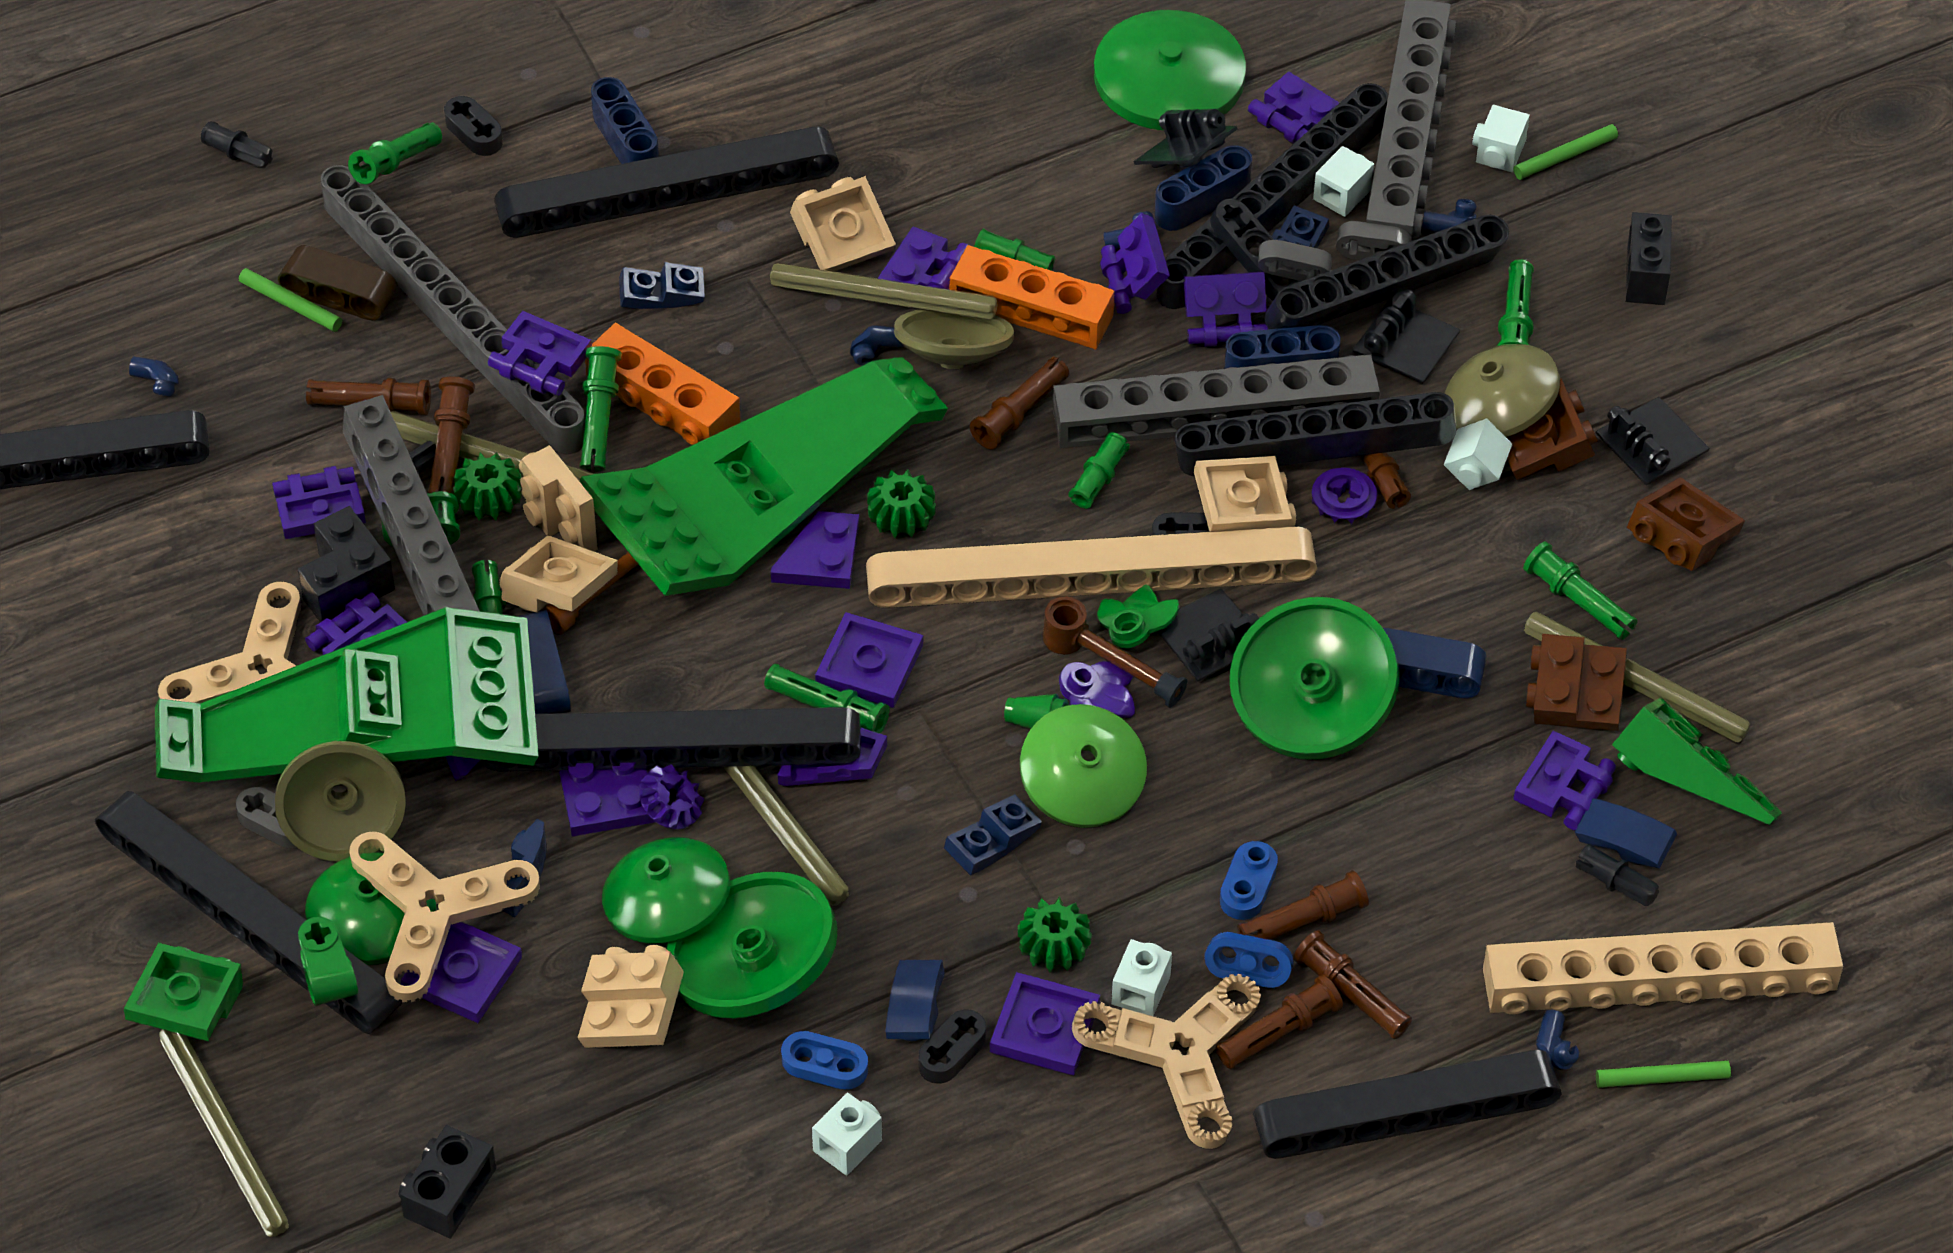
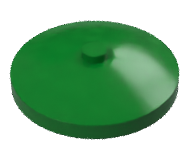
M1149 11L1123 20L1103 37L1097 47L1094 59V81L1096 89L1105 104L1117 115L1129 122L1150 129L1164 130L1159 125V118L1167 110L1217 109L1225 115L1237 103L1245 85V56L1235 37L1217 22L1199 14L1186 11Z
M1308 597L1293 600L1277 606L1264 614L1242 637L1234 653L1230 669L1231 696L1246 729L1267 748L1279 754L1298 759L1334 757L1364 743L1387 719L1395 703L1399 685L1397 658L1392 643L1382 626L1363 609L1349 602L1328 597Z
M760 872L730 881L729 895L723 908L710 923L687 937L668 942L667 950L672 953L684 971L678 994L693 1009L714 1017L741 1018L773 1010L805 991L823 972L836 946L837 921L825 894L806 878L785 872Z

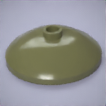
M919 309L905 313L897 318L894 324V334L904 347L920 357L934 363H939L947 369H960L964 365L976 364L1003 352L1013 342L1014 328L1008 321L996 315L994 319L987 320Z
M1505 344L1478 353L1457 370L1449 381L1444 393L1451 397L1454 403L1456 431L1459 428L1486 418L1505 437L1528 428L1538 421L1554 403L1560 388V374L1552 357L1544 350L1535 346Z
M350 741L326 742L300 753L284 769L275 792L276 817L283 833L290 842L308 855L336 862L350 857L351 843L363 833L379 832L392 839L402 823L406 806L404 785L395 766L377 750ZM339 784L347 787L341 793L335 792L332 788ZM373 846V848L371 849V847H368V850L364 849L363 853H373L378 851L380 848L376 849V847Z

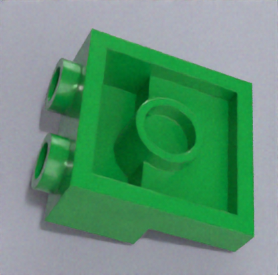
M158 943L124 1007L125 1020L209 1041L220 1017L227 1019L243 987L241 964L232 962L224 957H212L193 952L185 947H173Z

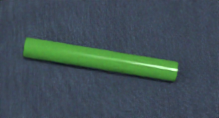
M1610 124L1513 167L1514 174L1519 180L1618 138V131L1613 124Z
M248 268L243 269L239 275L240 283L333 332L338 331L342 325L341 317Z
M1727 1060L1596 1070V1084L1598 1088L1725 1079L1730 1078L1731 1068Z

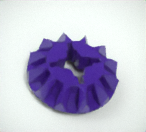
M1351 468L1330 469L1322 473L1313 484L1312 504L1318 507L1320 516L1329 515L1334 523L1338 519H1347L1352 524L1357 517L1367 518L1369 511L1375 508L1377 499L1376 487L1367 475ZM1346 488H1349L1350 498H1347L1343 503H1339L1338 497L1343 492L1345 493Z
M672 764L664 768L655 766L646 773L639 785V797L646 813L655 822L670 829H684L691 826L702 814L700 808L705 800L702 796L698 795L699 783H691L687 778V771L677 772ZM674 788L677 790V800L669 806V790Z

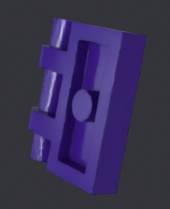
M1288 71L1265 91L1264 103L1258 99L1251 101L1248 106V112L1255 115L1257 121L1267 128L1274 127L1284 133V138L1294 144L1335 108L1339 102Z
M1143 213L1117 237L1120 246L1118 251H1116L1113 245H1106L1101 249L1102 260L1100 261L1102 274L1108 278V288L1115 290L1114 304L1117 312L1120 314L1128 313L1132 309L1130 300L1134 296L1146 300L1170 276L1154 218ZM1127 271L1128 275L1124 278L1123 273Z
M913 226L878 279L950 290V276L968 244L959 243L955 250L946 252L948 250V239ZM935 268L941 270L939 274L930 276Z
M1264 272L1184 276L1186 316H1202V328L1187 329L1188 344L1204 343V347H1216L1218 342H1226L1235 333L1268 330L1266 324L1251 323V313L1266 312ZM1237 314L1238 325L1216 327L1215 315Z
M522 311L501 337L502 347L509 350L506 356L495 351L492 352L488 359V366L499 370V374L507 379L514 380L518 378L529 383L531 389L542 394L548 391L559 396L564 390L565 381L554 377L555 374L560 372L572 377L587 358L585 356L586 349L592 347V341ZM527 358L540 365L535 369L523 364V362Z
M336 466L323 468L324 472L302 477H300V473L287 475V480L272 482L285 539L314 534L315 522L349 505L363 524L366 523L353 467L336 469Z
M371 592L361 600L355 598L346 604L345 611L332 620L326 618L316 625V631L307 636L305 641L312 651H316L327 644L328 646L322 649L323 655L407 623V621L388 604L374 613L373 611L381 606L377 596ZM356 624V626L353 627V628H352L351 630H349L348 632H346V633L343 632V631H345L346 629H348L349 627H351L352 625Z
M1552 731L1516 787L1513 800L1549 817H1552L1558 806H1561L1568 810V814L1563 820L1565 826L1571 830H1576L1583 815L1589 810L1592 798L1597 799L1600 794L1606 793L1612 784L1613 779L1611 776L1616 769V765L1607 758L1602 759L1598 766L1587 762L1590 756V747ZM1576 779L1585 783L1581 793L1570 789Z

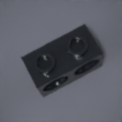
M1632 212L1627 241L1625 302L1665 305L1671 270L1672 215Z
M446 1125L437 1139L432 1138L429 1140L422 1154V1162L414 1173L410 1172L405 1176L400 1185L398 1195L401 1199L404 1218L451 1239L496 1170L493 1145ZM455 1160L463 1161L462 1163L457 1165L448 1164ZM431 1195H440L439 1198L434 1200L425 1199Z

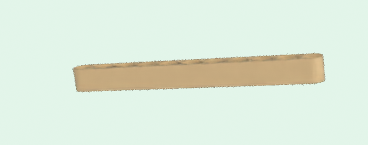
M1303 527L883 552L871 556L866 563L870 602L875 606L886 608L1136 592L1146 584L1153 591L1299 582L1311 578L1317 571L1312 535L1308 529Z

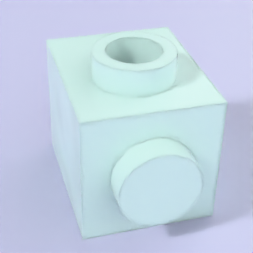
M1492 105L1485 124L1478 123L1473 136L1472 145L1478 147L1476 163L1513 173V167L1516 165L1526 142L1530 114Z
M1342 146L1316 172L1313 199L1346 217L1372 190L1374 163Z
M1486 418L1457 429L1444 466L1469 490L1499 480L1512 443Z
M1131 939L1113 979L1111 1004L1154 1016L1170 979L1172 952L1166 951L1153 943H1141Z
M847 1092L812 1127L813 1151L847 1176L882 1141V1117L872 1104L865 1100L860 1102Z

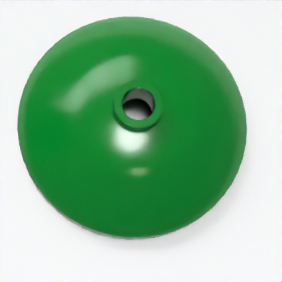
M683 837L651 841L628 853L611 870L602 891L603 909L611 926L629 939L643 943H666L679 940L705 927L721 911L730 891L729 871L724 859L717 850L702 841Z
M363 853L361 858L366 861H375L383 853ZM350 857L336 862L316 879L308 893L305 906L306 920L312 917H325L333 921L338 929L343 947L366 965H378L389 962L405 913L373 887L372 883L363 875L358 874L357 870H354ZM373 890V892L369 894L363 893L365 891ZM435 899L427 900L430 912L436 911Z

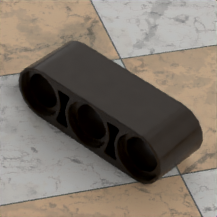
M300 245L295 249L278 275L280 286L310 302L371 321L380 318L398 289L395 278L383 269L307 245Z

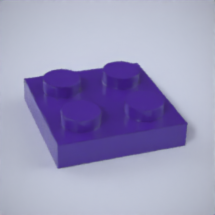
M845 612L815 674V681L840 692L852 689L857 691L860 698L875 703L883 702L888 704L889 707L894 708L923 647V635Z
M576 763V767H570L569 765L568 770H559L571 836L655 823L644 810L639 797V785L647 773L646 768L634 769L635 763H620V766H612V769L594 770L593 763Z
M458 922L451 924L437 968L430 983V988H428L427 994L422 995V999L479 1023L522 959L521 948L466 923ZM407 970L401 979V985L410 986L415 984L420 978L419 974Z
M1016 972L990 1041V1053L1074 1076L1085 1046L1074 1037L1072 1022L1080 1006H1084L1087 1002L1091 1004L1092 1001L1100 1004V995ZM1088 1018L1083 1022L1086 1025L1085 1028H1089V1032L1095 1018Z

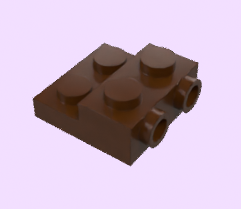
M1560 378L1558 395L1550 409L1528 428L1506 437L1512 443L1507 460L1517 480L1552 464H1555L1559 472L1595 456L1591 445L1598 442V439L1589 420L1581 423L1578 414L1585 412V409L1576 389L1568 392L1562 378Z
M1679 477L1637 501L1627 528L1632 531L1634 537L1639 542L1655 546L1664 552L1670 563L1693 571L1712 560L1719 545L1739 534L1745 520Z
M1542 634L1541 645H1533L1531 656V670H1538L1537 683H1528L1526 707L1534 708V724L1619 731L1627 648L1586 645L1585 637Z

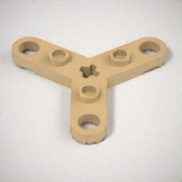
M274 582L265 586L258 596L243 652L168 675L159 685V698L203 703L295 667L296 665L288 661L287 658L301 610L300 594L297 588L287 582ZM278 596H281V598L285 596L286 599L290 600V603L282 608L270 606V600L274 601V597L279 599ZM263 664L267 672L259 674L255 670V666ZM176 687H180V689H183V687L185 689L189 688L191 692L184 699H173L170 697L173 689L175 691L178 690Z
M366 832L359 835L353 840L349 850L354 870H357L358 874L363 875L372 883L373 887L405 913L385 972L386 986L389 994L398 1001L401 999L402 1002H407V1000L414 1002L417 998L420 1000L423 994H427L451 924L501 912L503 908L519 906L522 903L526 905L528 901L532 902L540 889L537 869L531 863L523 860H513L438 879L386 835L379 832ZM375 846L376 849L380 848L381 851H384L383 855L375 861H366L361 858V853L363 854L364 849L368 850V847L372 849ZM521 874L522 877H527V880H530L526 887L519 890L506 886L507 880L509 881L511 876L512 878L515 875L520 877ZM435 899L439 910L430 912L427 900ZM407 970H410V972L414 971L415 974H419V980L413 985L403 986L396 982L398 974L401 975L402 971L406 973Z
M1231 974L1229 977L1223 978L1215 988L1207 992L1175 1022L1125 1008L1119 1010L1105 1006L1102 1002L1101 1004H1097L1096 1001H1092L1091 1004L1087 1002L1084 1006L1078 1008L1072 1022V1032L1076 1040L1086 1047L1163 1068L1187 1136L1197 1146L1213 1149L1220 1147L1226 1142L1232 1128V1116L1229 1115L1225 1105L1224 1095L1209 1054L1216 1049L1217 1044L1224 1042L1255 1013L1260 1002L1259 986L1255 985L1256 982L1254 980H1249L1250 977H1242V974H1237V976ZM1231 990L1241 991L1247 996L1249 1001L1247 1004H1242V1006L1240 1004L1236 1006L1235 1002L1230 1003L1231 1000L1230 998L1227 999L1228 995L1226 993ZM1088 1018L1101 1020L1106 1026L1105 1032L1101 1031V1034L1099 1032L1093 1034L1094 1031L1092 1030L1089 1032V1028H1085L1086 1025L1085 1023L1083 1024L1084 1020ZM1180 1042L1182 1047H1190L1187 1055H1182L1179 1050H1172L1174 1043ZM1203 1117L1212 1118L1219 1124L1220 1130L1217 1133L1212 1132V1134L1208 1131L1204 1133L1205 1130H1200V1125H1197V1120Z

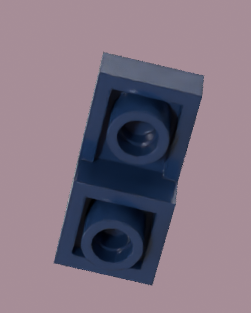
M1294 205L1281 230L1276 229L1272 238L1274 240L1317 248L1330 227L1329 219Z
M665 262L661 272L623 267L619 276L620 307L639 309L675 308L702 303L705 298L703 267Z
M1014 794L983 809L980 821L947 836L944 849L971 876L995 863L1022 844L1041 827L1042 821Z
M1592 798L1589 810L1585 812L1575 831L1577 838L1582 843L1617 850L1622 860L1659 869L1677 836L1675 829L1658 820L1626 807Z
M537 819L527 831L522 830L517 834L511 845L512 861L523 860L531 863L537 869L540 879L546 859L547 843L544 822ZM521 874L520 877L515 875L514 878L511 876L510 880H507L506 886L519 890L526 887L530 880H527V877H522ZM522 903L519 906L503 908L502 911L515 918L525 905Z
M942 960L899 961L888 1007L885 1031L887 1039H904L906 1041L930 1039L938 1016L936 997L945 975Z

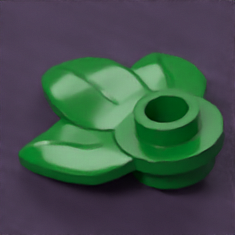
M1146 584L1123 603L1114 599H1103L1098 608L1097 615L1100 624L1109 629V636L1114 645L1121 648H1132L1143 643L1150 633L1164 629L1171 624L1178 614L1179 602L1177 599H1171L1158 603L1155 593Z

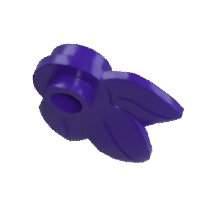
M1101 661L1089 666L1081 662H1072L1067 664L1059 675L1060 691L1069 700V705L1084 704L1097 706L1116 714L1120 718H1131L1135 713L1133 698L1127 688H1125L1131 682L1133 676L1114 664Z

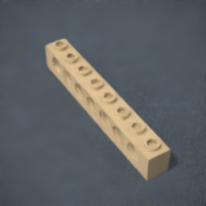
M1833 922L1495 944L1486 946L1483 964L1490 1013L1505 1012L1507 1014H1519L1524 1011L1545 1009L1563 1011L1576 1007L1602 1009L1621 1004L1647 1006L1655 1002L1667 1001L1691 1003L1699 999L1712 998L1735 1000L1743 996L1757 995L1779 997L1788 993L1803 992L1823 994L1828 991L1837 990L1843 969ZM1658 970H1664V971H1667L1668 973H1663V972H1660V971H1658ZM1615 973H1621V974H1624L1625 976H1620V975H1617V974H1615ZM1571 976H1579V977H1581V978L1578 979V978H1573V977H1571ZM1528 978L1536 979L1538 981H1530L1528 980Z

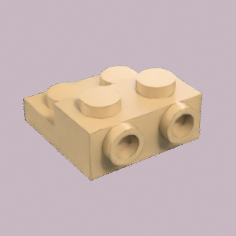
M866 176L853 180L852 177L843 178L835 182L830 189L818 192L816 189L806 191L797 196L792 205L790 214L805 247L810 246L820 270L834 272L895 249L896 243Z
M550 445L526 455L520 461L519 469L523 473V478L520 479L521 493L526 499V503L523 504V510L529 522L533 526L539 525L546 535L552 536L560 532L566 542L591 551L598 550L594 503L591 495Z
M1275 456L1196 461L1194 475L1209 532L1295 527V508L1292 503L1288 504L1286 498V475L1284 472H1279Z
M547 535L513 564L504 569L500 577L502 600L536 613L548 603L559 609L574 611L617 575L618 560Z
M649 945L645 948L644 953H629L620 947H610L606 950L605 954L591 956L581 990L588 1000V1004L578 1035L579 1041L585 1048L664 1045L684 974L683 969L672 953L662 946Z

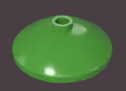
M1092 705L1064 706L1044 715L1029 731L1020 754V775L1030 799L1050 818L1074 827H1098L1122 817L1138 800L1147 775L1145 751L1134 730L1116 714ZM1090 751L1093 753L1095 760H1084L1081 752Z

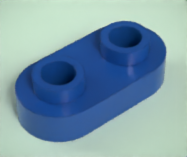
M1251 841L1244 843L1237 849L1220 893L1221 908L1229 917L1247 920L1255 917L1261 911L1277 871V854L1270 845L1260 841ZM1250 858H1259V859H1262V860H1260V861H1254V860H1252V859H1250ZM1243 890L1245 892H1248V894L1242 895L1237 893L1236 891Z
M1223 932L1211 939L1205 952V963L1209 971L1219 978L1223 979L1231 974H1234V976L1242 974V977L1248 976L1250 977L1249 980H1254L1257 986L1274 988L1282 985L1289 978L1293 968V956L1290 950L1280 942L1232 932ZM1225 947L1232 948L1236 956L1228 958L1223 955L1222 949ZM1273 956L1277 958L1279 965L1269 966L1264 958Z
M809 1031L795 1032L789 1035L782 1044V1065L794 1077L839 1089L856 1088L867 1078L868 1057L863 1048L857 1044ZM800 1057L810 1058V1060L807 1062H802L797 1059ZM842 1068H850L853 1071L840 1072L839 1070Z

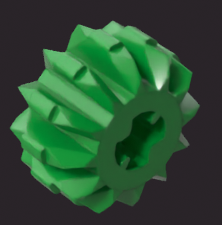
M480 452L476 461L465 458L463 468L456 469L454 475L455 487H453L454 495L458 498L464 514L475 512V516L479 521L485 515H491L496 521L499 512L511 514L513 504L520 503L522 497L520 479L522 475L519 473V469H515V464L511 458L501 460L497 452L490 458H485Z
M891 469L888 479L877 477L874 487L869 488L867 494L870 522L876 523L879 533L891 530L894 539L900 532H906L912 538L915 529L926 531L929 520L934 519L936 513L933 486L926 484L924 475L912 478L909 469L903 475H897Z
M1060 896L1052 905H1049L1041 898L1038 903V909L1027 907L1024 913V920L1020 921L1018 925L1019 948L1022 955L1030 956V962L1033 967L1043 962L1046 963L1049 973L1055 965L1059 964L1068 971L1072 965V960L1082 962L1085 957V950L1089 949V945H1091L1092 933L1089 929L1090 921L1087 914H1079L1076 902L1067 907L1063 906Z

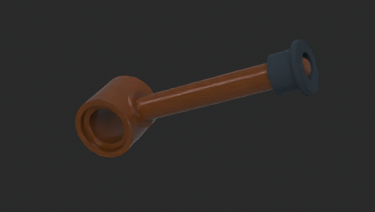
M1062 596L1048 603L1045 609L1043 641L1049 650L1065 655L1074 653L1084 646L1154 688V694L1166 700L1165 705L1169 708L1175 706L1180 700L1188 683L1185 677L1178 679L1168 672L1161 674L1089 631V625L1086 624L1087 611L1079 600L1073 597Z

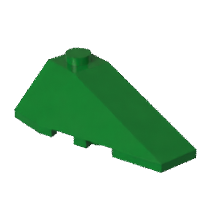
M1661 697L1644 706L1612 744L1619 751L1617 757L1620 761L1634 771L1640 769L1648 775L1769 825L1782 814L1749 779L1741 774L1733 776L1728 771L1731 768L1728 763L1729 760L1719 750H1713L1708 746L1700 744L1698 739L1702 736V733Z

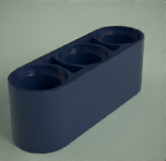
M604 77L595 81L591 87L593 119L620 163L624 164L659 157L656 133L624 83L614 77Z
M1238 145L1224 147L1202 159L1199 163L1162 181L1156 189L1155 222L1157 225L1169 231L1183 229L1212 213L1221 201L1235 197L1251 182L1252 155L1249 150Z
M1323 325L1235 333L1226 341L1224 369L1229 367L1260 366L1270 363L1301 362L1310 359L1339 358L1341 337L1334 328Z
M547 610L517 616L525 617L528 621L535 714L571 712L568 688Z
M1383 628L1392 643L1399 669L1398 687L1457 698H1472L1478 695L1487 658L1486 652L1481 647L1463 641Z

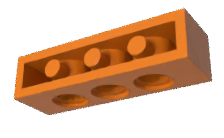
M967 245L950 276V290L995 297L997 299L996 316L1005 319L1009 323L1093 349H1097L1114 315L1115 290Z
M616 322L592 344V347H611L622 352V359L617 362L615 383L619 385V391L616 395L626 405L636 407L648 414L657 424L667 426L679 433L688 443L694 445L741 423L738 396ZM586 358V376L588 378L589 359Z

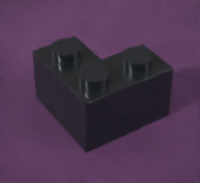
M350 505L314 523L320 558L298 568L302 598L319 622L326 618L332 620L344 612L345 605L355 598L361 600L371 592L377 598H380L395 590L391 559Z

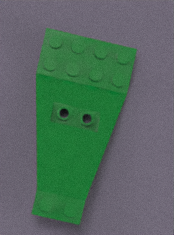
M903 357L875 360L647 467L582 476L579 482L593 498L594 511L664 596L729 586L911 425L941 421L948 407L936 395L935 390L925 383L913 369V366Z
M445 607L203 703L159 698L155 706L156 778L200 783L282 774L288 764L303 751L332 741H350L369 746L383 754L390 762L457 756L534 766L539 755L527 618Z

